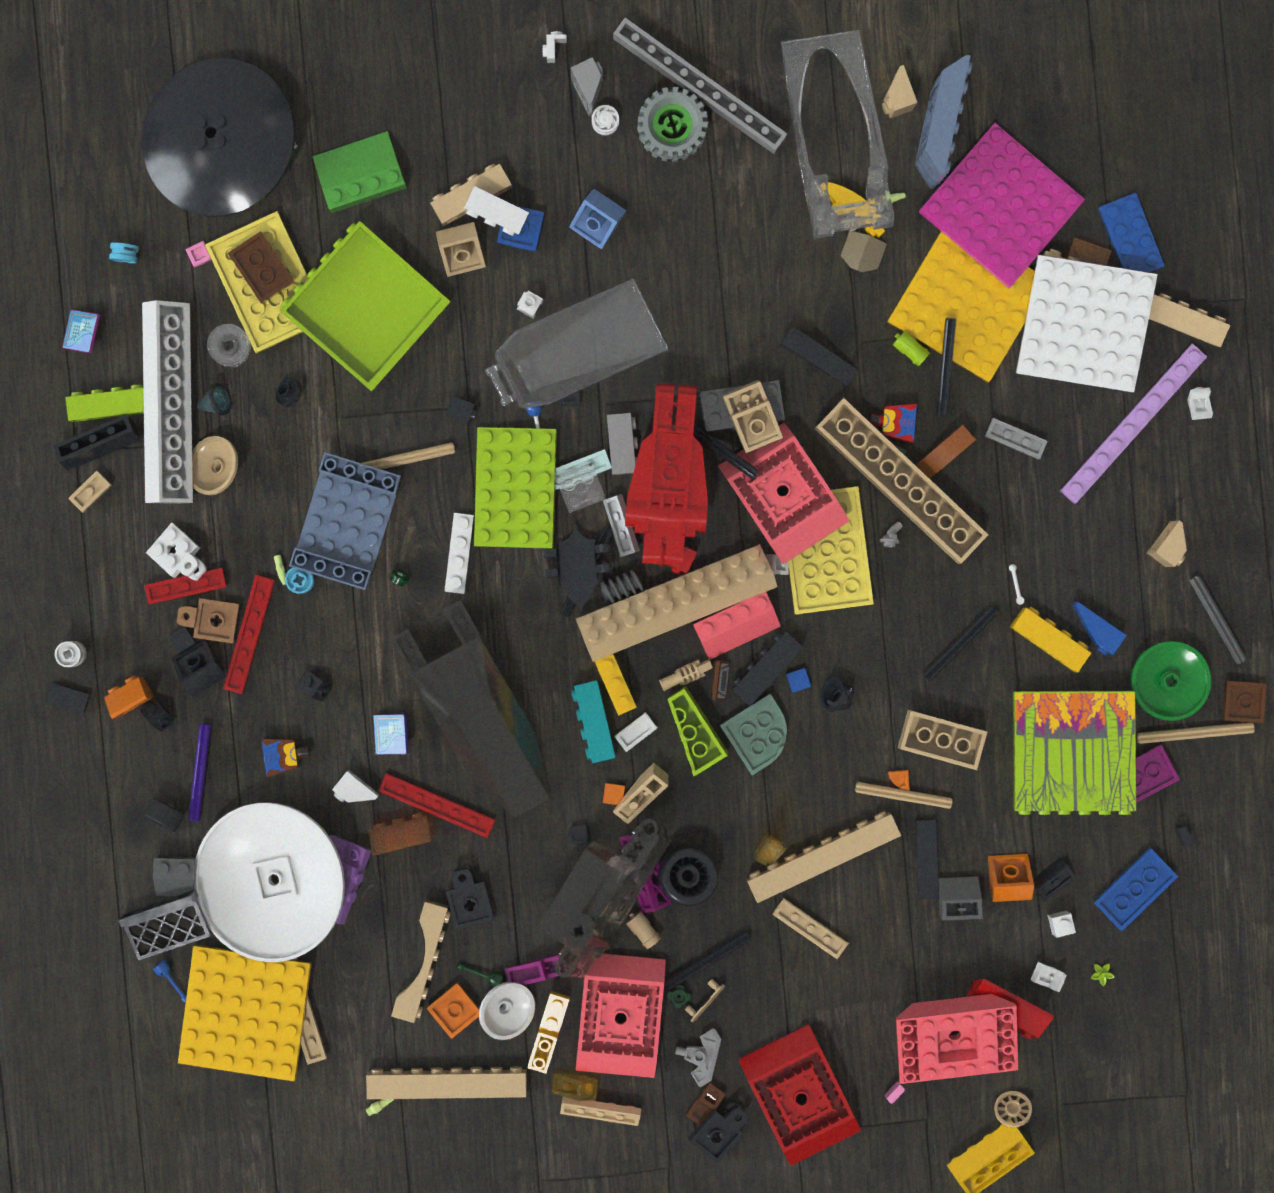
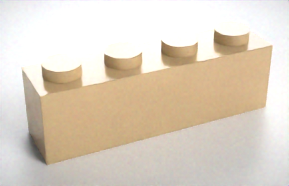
M492 164L484 169L485 172L479 176L474 174L463 185L460 183L450 188L451 191L445 195L441 193L433 198L431 205L443 227L466 214L467 209H464V206L474 186L496 197L512 188L500 164Z

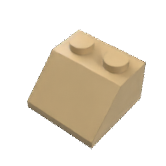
M904 65L900 66L883 100L884 103H882L884 113L889 114L890 118L912 111L917 104Z
M474 222L436 232L447 277L486 267Z
M1180 520L1170 521L1147 552V554L1165 567L1179 566L1185 559L1184 554L1187 549L1183 523Z

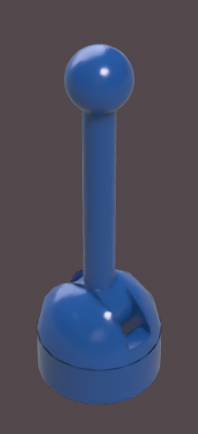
M164 959L153 970L158 976H166L180 994L181 1000L186 1003L187 995L183 993L169 975L170 965Z

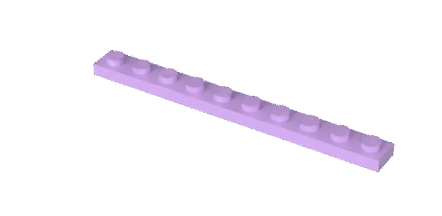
M1190 344L1063 486L1060 492L1076 504L1207 356L1194 344Z

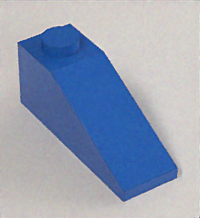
M1073 602L1072 606L1092 643L1097 646L1096 650L1105 656L1107 654L1114 655L1127 635L1079 602Z

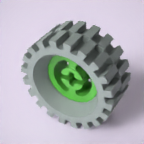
M667 87L662 88V92L658 93L655 91L652 93L651 98L648 97L645 100L644 106H641L638 116L639 139L644 144L646 151L652 152L653 157L657 158L659 156L662 158V161L666 162L667 159H672V162H678L680 158L685 160L690 154L694 155L697 149L702 146L708 127L707 112L704 111L703 103L697 101L698 97L695 94L692 96L688 94L689 90L683 89V91H679L678 87H673V90H668ZM667 113L681 115L683 118L672 115L671 119L673 124H677L675 127L676 135L679 134L683 126L686 127L685 133L676 139H670L662 135V133H666L668 136H673L672 127H668L669 117L665 118L664 124L660 125L658 123L663 115Z

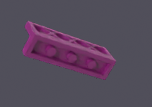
M649 829L620 837L621 846L642 913L655 912L671 905V901L661 891L658 879L656 885L651 880L652 874L656 875L657 878L659 861ZM644 835L645 839L644 847L640 844L639 837ZM647 855L651 858L650 866L647 865L645 860ZM658 892L662 895L664 901L661 904L657 900Z

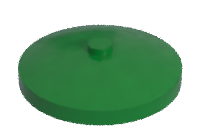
M1166 641L1150 646L1137 658L1131 672V690L1135 691L1136 702L1146 713L1162 720L1175 721L1193 715L1203 706L1211 689V673L1207 662L1196 649L1181 642Z

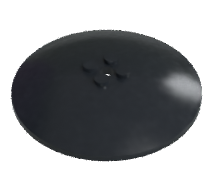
M213 58L199 61L173 75L160 88L152 100L142 131L144 162L152 181L159 191L178 207L207 217H223L238 214L263 201L273 192L284 177L290 165L295 146L294 117L282 89L269 75L256 66L230 58ZM215 128V137L209 138V130Z

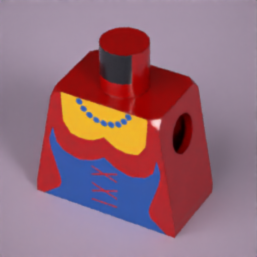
M917 404L883 407L882 415L871 414L870 423L873 426L881 427L880 433L885 437L912 443L914 442Z

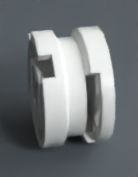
M609 105L597 107L592 114L593 129L601 135L613 134L619 126L618 112Z

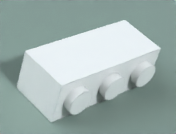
M476 186L473 187L464 206V209H467L466 214L476 219L479 215L485 218L484 223L493 227L496 224L504 227L502 231L511 236L514 233H520L529 212Z

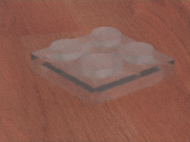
M592 462L555 476L569 513L606 499Z

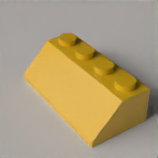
M1001 1124L996 1131L987 1134L976 1145L970 1146L965 1153L953 1158L947 1167L966 1193H980L1035 1153L1018 1128L1006 1127L1004 1124Z

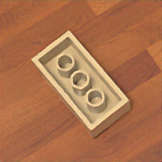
M908 710L897 748L977 770L987 732Z

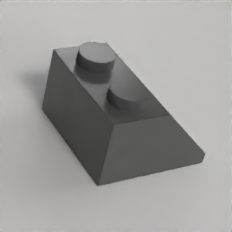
M156 856L153 861V882L156 896H177L194 890L196 857Z

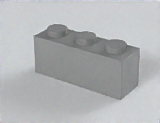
M631 413L607 415L612 475L633 474L638 458L634 455V449H638L637 437H633L632 429H636L635 417L631 418Z

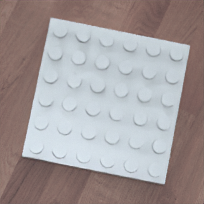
M1038 255L1016 373L1134 392L1158 274Z

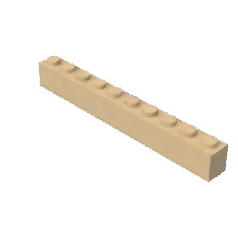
M1050 249L1049 252H1043V256L1065 259L1061 257V252ZM1069 256L1068 259H1067V260L1080 261V260H1078V259H1076V258H1073V257H1071V256ZM1162 293L1159 296L1153 295L1149 315L1150 320L1214 346H1222L1230 327L1229 324L1225 323L1226 319L1216 315L1214 318L1207 316V311L1199 308L1194 311L1189 309V304L1182 301L1174 303L1170 301L1172 297Z

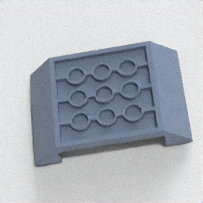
M324 452L319 467V478L297 548H294L289 567L366 590L374 571L397 497L401 476Z

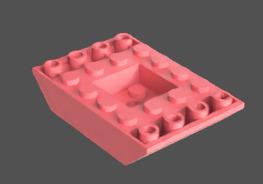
M785 423L779 425L783 436L782 439L748 453L744 449L737 453V455L759 470L760 474L755 480L749 478L727 461L718 466L783 565L850 521L838 500ZM780 486H786L789 489L786 496L782 497L777 494V489Z
M587 952L576 1071L655 1077L666 959ZM618 1013L626 1015L627 1019L624 1023H618L615 1020V1016Z
M993 994L912 1003L896 1017L900 1084L1018 1070L1017 1007L1013 1002ZM952 1031H959L956 1035H950Z

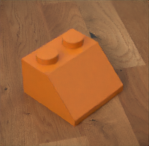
M134 675L125 680L126 685L121 688L117 685L108 690L109 695L104 698L112 719L123 716L154 697L143 676L136 678Z
M1028 854L988 856L992 901L1032 900L1034 882Z

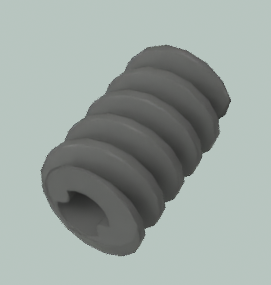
M630 570V577L623 573L622 580L619 576H615V582L609 578L608 585L603 581L600 582V589L606 605L608 604V599L614 604L615 597L621 601L622 594L629 598L630 591L636 595L638 588L644 592L639 576L633 570Z

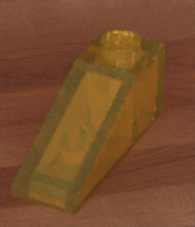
M764 833L753 854L757 857L756 861L765 866L767 863L773 865L787 848L781 841Z

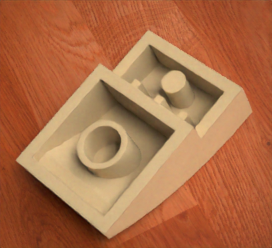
M759 380L722 394L732 423L746 453L783 438L771 405Z

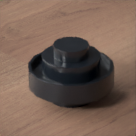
M293 378L283 380L276 391L277 403L284 407H291L299 401L302 392L300 382Z

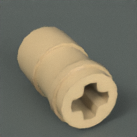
M641 911L635 915L633 912L629 915L630 919L626 924L634 935L640 939L644 947L649 949L661 939L659 933L653 929Z

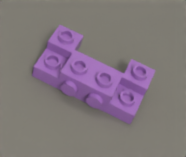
M330 835L340 856L345 880L343 905L336 923L345 924L351 905L357 897L358 886L363 881V873L372 850L336 835Z

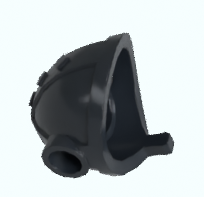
M837 678L828 679L821 690L823 707L831 713L833 711L848 710L852 705L854 689L850 685H845Z

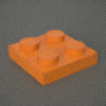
M458 982L426 1008L451 1039L477 1019L480 1010Z

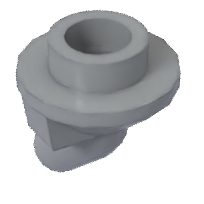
M897 521L888 529L886 535H883L880 539V542L884 543V547H895V544L900 543L896 534L903 527L900 522Z

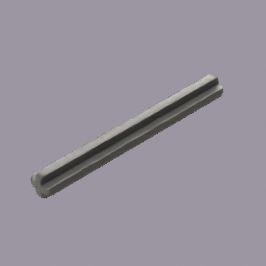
M1200 576L1193 577L1190 583L1234 661L1237 664L1244 662L1246 656Z

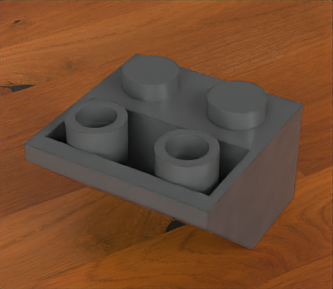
M978 876L938 878L939 915L943 921L983 919L982 897Z

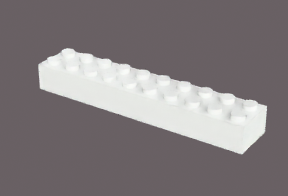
M157 300L143 302L145 503H193L190 303Z

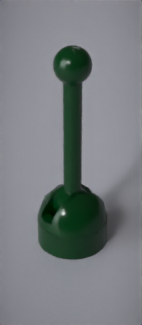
M463 963L457 965L459 971L465 970L487 978L490 986L493 988L502 984L504 974L499 972L487 975L466 967Z

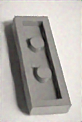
M995 418L991 419L984 436L1038 460L1041 458L1047 444L1046 440Z
M622 494L603 500L620 556L623 557L640 551L633 527H625L626 505Z

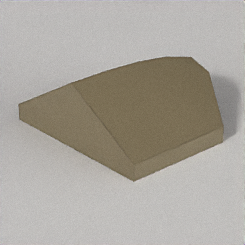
M849 231L841 257L851 269L860 272L877 270L887 244L870 235Z

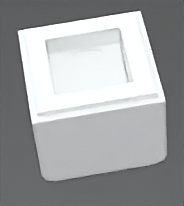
M765 555L773 574L789 575L788 562L783 565L777 555Z

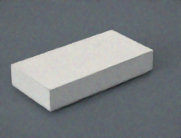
M645 712L614 737L627 752L656 730L657 726Z

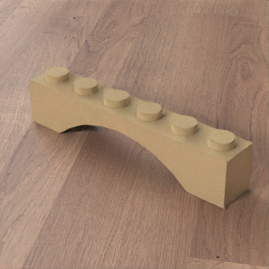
M426 899L419 920L425 938L424 962L416 979L398 994L391 1017L412 1023L415 1022L416 1018L420 1019L423 1007L420 1006L421 999H426L429 989L425 987L427 980L431 981L434 972L431 965L433 961L437 962L440 952L436 948L438 942L443 941L445 931L442 928L444 923L448 924L451 912L448 911V905Z

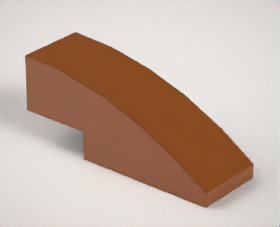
M961 425L915 466L930 479L976 439Z

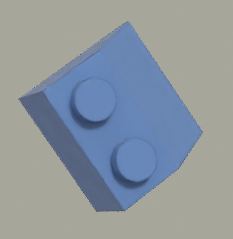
M593 189L584 199L569 228L602 249L619 225L626 210Z

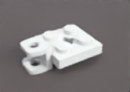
M173 523L166 528L146 552L173 578H176L181 572L183 575L197 581L206 571L205 564L194 556L200 547ZM176 546V552L174 554L170 553V549ZM199 567V571L194 574V571Z

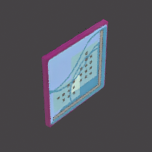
M70 310L62 348L91 354L100 315Z

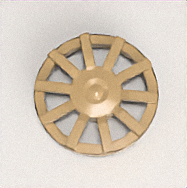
M1008 1091L997 1098L994 1111L997 1119L1006 1127L1017 1128L1027 1123L1030 1119L1032 1105L1024 1094L1017 1091ZM1008 1096L1009 1101L1006 1103L1002 1099ZM1011 1096H1017V1099L1012 1100ZM1020 1098L1024 1099L1025 1102L1020 1104ZM1001 1102L1005 1108L998 1107L999 1103ZM1028 1105L1029 1110L1021 1109L1022 1107ZM998 1111H1005V1113L999 1115ZM1021 1113H1027L1028 1115L1025 1118ZM1007 1115L1009 1116L1008 1119H1007V1121H1005L1004 1119H1002V1118L1006 1117ZM1017 1117L1021 1118L1022 1121L1018 1122ZM1011 1118H1014L1015 1123H1010Z

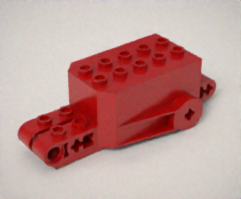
M656 383L653 432L641 443L627 494L625 527H634L635 534H644L642 563L660 565L662 544H666L664 565L682 566L685 538H694L695 532L705 533L708 497L703 449L693 436L697 386L678 385L677 403H673L675 384ZM673 407H677L675 425H672Z

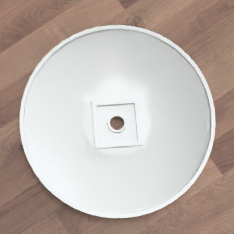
M267 802L249 804L229 812L208 831L195 859L197 900L210 930L224 945L247 958L265 962H279L297 958L320 944L330 933L340 915L344 900L345 880L338 851L331 838L315 820L293 807ZM273 874L279 877L278 884L272 882L271 876Z

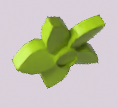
M1109 963L1105 964L1102 968L1098 964H1094L1096 972L1092 974L1091 979L1099 980L1101 985L1104 986L1107 981L1106 978H1114V975L1108 972L1110 969Z

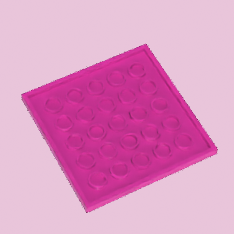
M994 123L919 210V213L1009 289L1085 199L1000 126Z

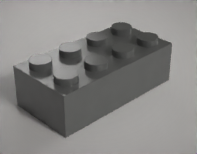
M779 380L761 383L776 421H784L785 416ZM742 386L700 392L705 432L735 429L722 394Z

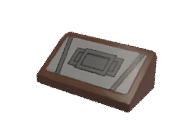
M715 661L711 693L712 700H726L730 670L729 661Z

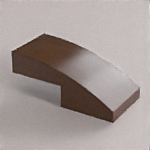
M709 1083L685 1116L700 1125L712 1110L718 1107L726 1094Z

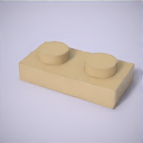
M96 471L68 499L84 513L112 484L99 471Z

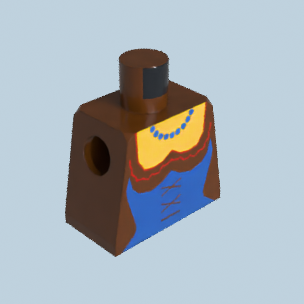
M261 739L267 777L300 767L299 759L310 757L309 746L297 747L296 739Z

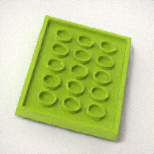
M477 427L474 546L554 549L557 429Z

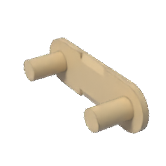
M711 979L708 985L715 992L698 1012L690 1005L686 1007L685 1011L693 1017L691 1022H694L725 987L724 984L719 986Z

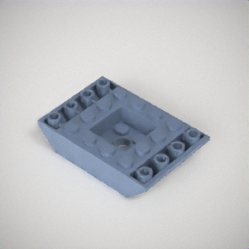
M970 55L962 57L942 70L931 87L915 166L929 188L932 189L943 181V178L946 177L950 170L951 162L948 161V158L953 154L955 142L952 139L959 129L960 122H957V116L962 113L964 102H961V99L966 94L968 82H965V79L970 75L972 69V62H969Z

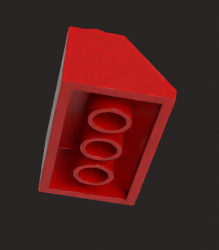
M986 979L974 980L966 997L993 994L1015 1003L1017 1007V1030L1021 1032L1020 1035L1029 1040L1039 1038L1054 1018V1015Z

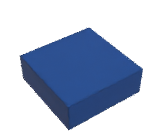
M805 668L786 674L792 693L811 687Z

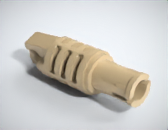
M709 659L701 663L699 660H696L676 669L674 674L660 679L659 682L663 691H666L678 684L685 685L704 677V672L712 669L713 666Z

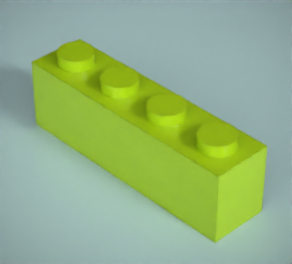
M143 385L130 386L131 389L123 390V387L111 388V392L104 393L102 389L92 390L91 394L83 395V392L71 393L70 397H66L68 421L79 422L121 417L126 414L128 416L144 414Z

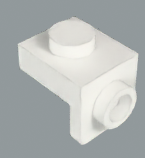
M556 31L551 32V35H547V45H543V57H547V63H555V43H567V35H563L562 32Z
M1197 387L1190 390L1187 400L1192 420L1212 418L1213 411L1209 399L1210 388Z
M1038 962L1030 980L1060 992L1066 974L1054 967Z

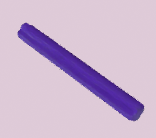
M202 723L199 725L188 818L189 821L198 822L201 815L211 730L210 724Z

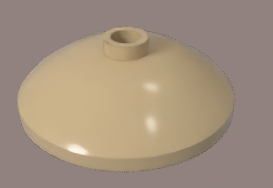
M211 436L200 441L193 449L192 486L199 493L216 495L223 492L232 483L238 468V456L235 447L229 440L219 436Z

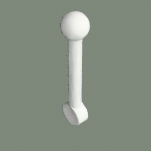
M1011 564L1009 570L1012 572L1016 589V603L1021 605L1024 603V598L1020 594L1016 575L1017 567L1015 564Z

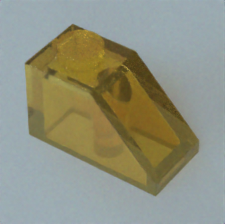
M554 1073L552 1093L576 1101L595 1100L598 1080L584 1075Z

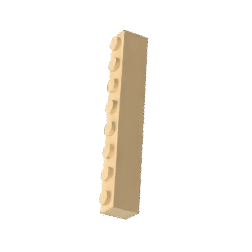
M885 811L878 813L874 816V820L869 822L867 820L861 821L856 824L857 828L852 830L849 828L844 829L838 833L839 836L833 839L832 837H827L821 840V844L816 847L810 845L804 848L803 853L797 856L795 853L785 857L786 861L780 864L774 862L768 865L767 870L763 872L757 870L749 874L750 878L746 880L757 903L900 837L901 834L892 815L885 813Z
M519 1066L510 1067V1070H502V1067H491L490 1070H482V1067H472L471 1070H463L461 1067L443 1070V1068L435 1067L431 1068V1071H423V1068H412L411 1071H403V1068H393L391 1071L374 1068L368 1071L366 1075L367 1099L526 1097L527 1094L526 1069H522Z

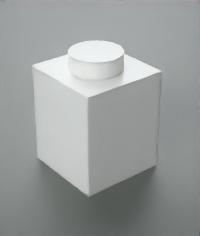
M1067 910L1048 915L1052 935L1056 938L1076 933L1072 915Z

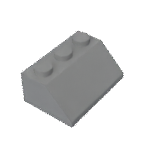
M593 57L571 67V81L588 116L593 114L601 91V82L603 81L602 67L598 61H594Z

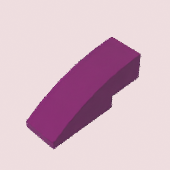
M566 952L505 968L508 982H517L522 985L544 981L551 977L565 975L571 971Z

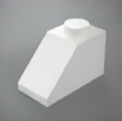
M350 770L344 774L332 789L335 792L334 796L341 802L344 800L346 802L375 800L380 795Z

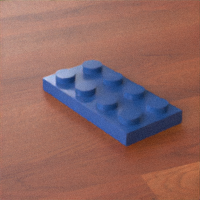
M1136 193L1098 208L1121 268L1149 273L1165 266Z
M1148 848L1093 903L1122 932L1178 876L1151 848Z

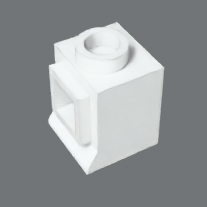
M530 291L524 292L517 304V310L534 319L539 305H542L544 301L541 297Z

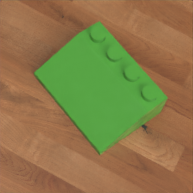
M388 131L312 156L331 213L407 188Z

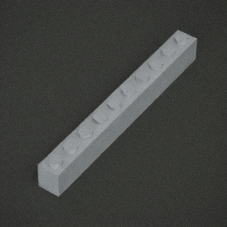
M627 18L623 19L613 33L615 41L682 89L689 90V94H695L700 102L771 153L775 154L786 139L787 133Z

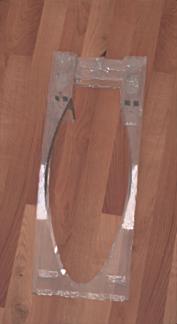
M859 30L781 42L796 147L814 239L834 236V232L853 231L857 230V228L873 226V230L893 227L894 211L887 183L888 164ZM820 48L830 50L839 59L853 85L863 111L870 146V167L868 169L866 186L867 201L831 207L828 194V175L814 176L809 164L801 125V102L809 60L814 52Z

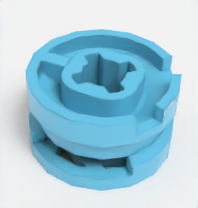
M125 243L110 244L112 253L109 254L110 260L137 263L136 253L139 251L138 246Z
M291 568L286 574L285 582L289 590L300 594L311 590L314 586L315 578L314 574Z

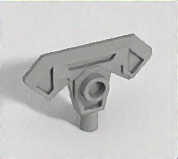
M714 1028L700 1036L703 1046L676 1047L675 1054L684 1056L685 1060L698 1066L691 1074L699 1087L712 1080L721 1038Z

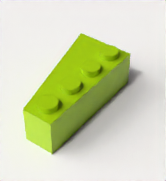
M686 686L669 696L668 702L677 724L681 741L683 742L693 776H696L725 758L729 752Z

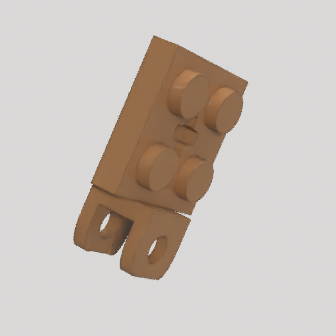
M199 598L198 608L185 606L178 609L177 623L181 626L195 628L193 638L234 643L240 604ZM185 613H188L190 616L188 620L184 618ZM216 615H219V619L222 620L218 627L214 626V622H211V618H215Z

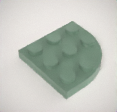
M771 694L766 695L720 725L751 775L771 764L777 759L784 748L787 725L783 713Z

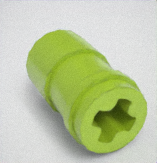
M905 330L901 335L897 333L894 336L897 340L892 345L913 361V364L919 366L930 354L927 351L928 349L919 344L908 331Z

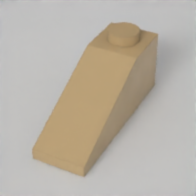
M653 763L640 775L615 807L613 813L629 824L668 786V774Z

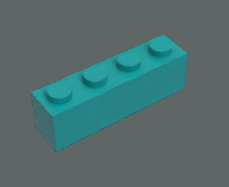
M594 680L574 685L575 690H571L573 701H578L579 709H576L578 721L582 720L584 726L580 730L582 739L587 740L588 748H585L587 760L591 759L592 763L615 758L598 681Z

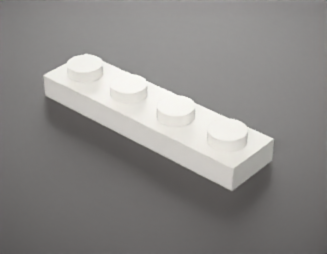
M454 513L445 592L465 594L474 515Z

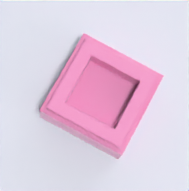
M204 241L185 249L194 268L212 260Z
M897 1081L884 1096L892 1104L905 1091V1088Z

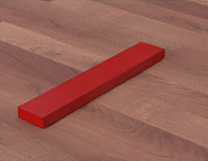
M255 575L223 687L225 690L240 694L244 693L275 584L274 579Z
M389 773L385 774L379 788V792L486 838H488L496 820Z

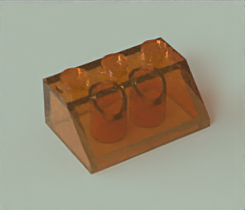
M423 812L411 815V819L404 820L403 817L393 819L392 824L385 825L384 822L374 824L373 828L369 830L372 856L432 841L434 835L428 814L423 815Z

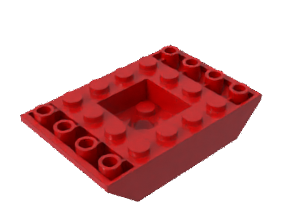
M809 1024L738 1059L790 1166L861 1131ZM801 1093L805 1094L807 1100L802 1104L797 1103L796 1096Z

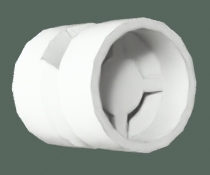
M78 641L63 642L55 650V659L63 667L78 666L86 659V648Z

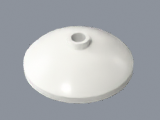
M505 982L494 987L485 996L480 1006L479 1020L483 1030L489 1036L499 1040L511 1039L521 1034L529 1026L534 1016L535 1001L533 995L524 985L517 982Z

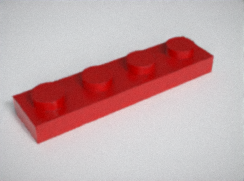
M219 568L205 571L197 581L192 580L188 576L147 584L144 587L148 604H154L226 588L227 582L224 569Z

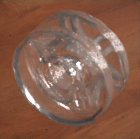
M223 324L216 327L210 333L207 340V349L210 356L218 364L225 367H236L248 359L251 352V342L247 334L240 327L233 324ZM233 341V349L230 351L225 350V343Z

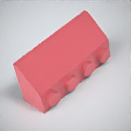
M766 592L734 604L693 624L709 660L781 627Z

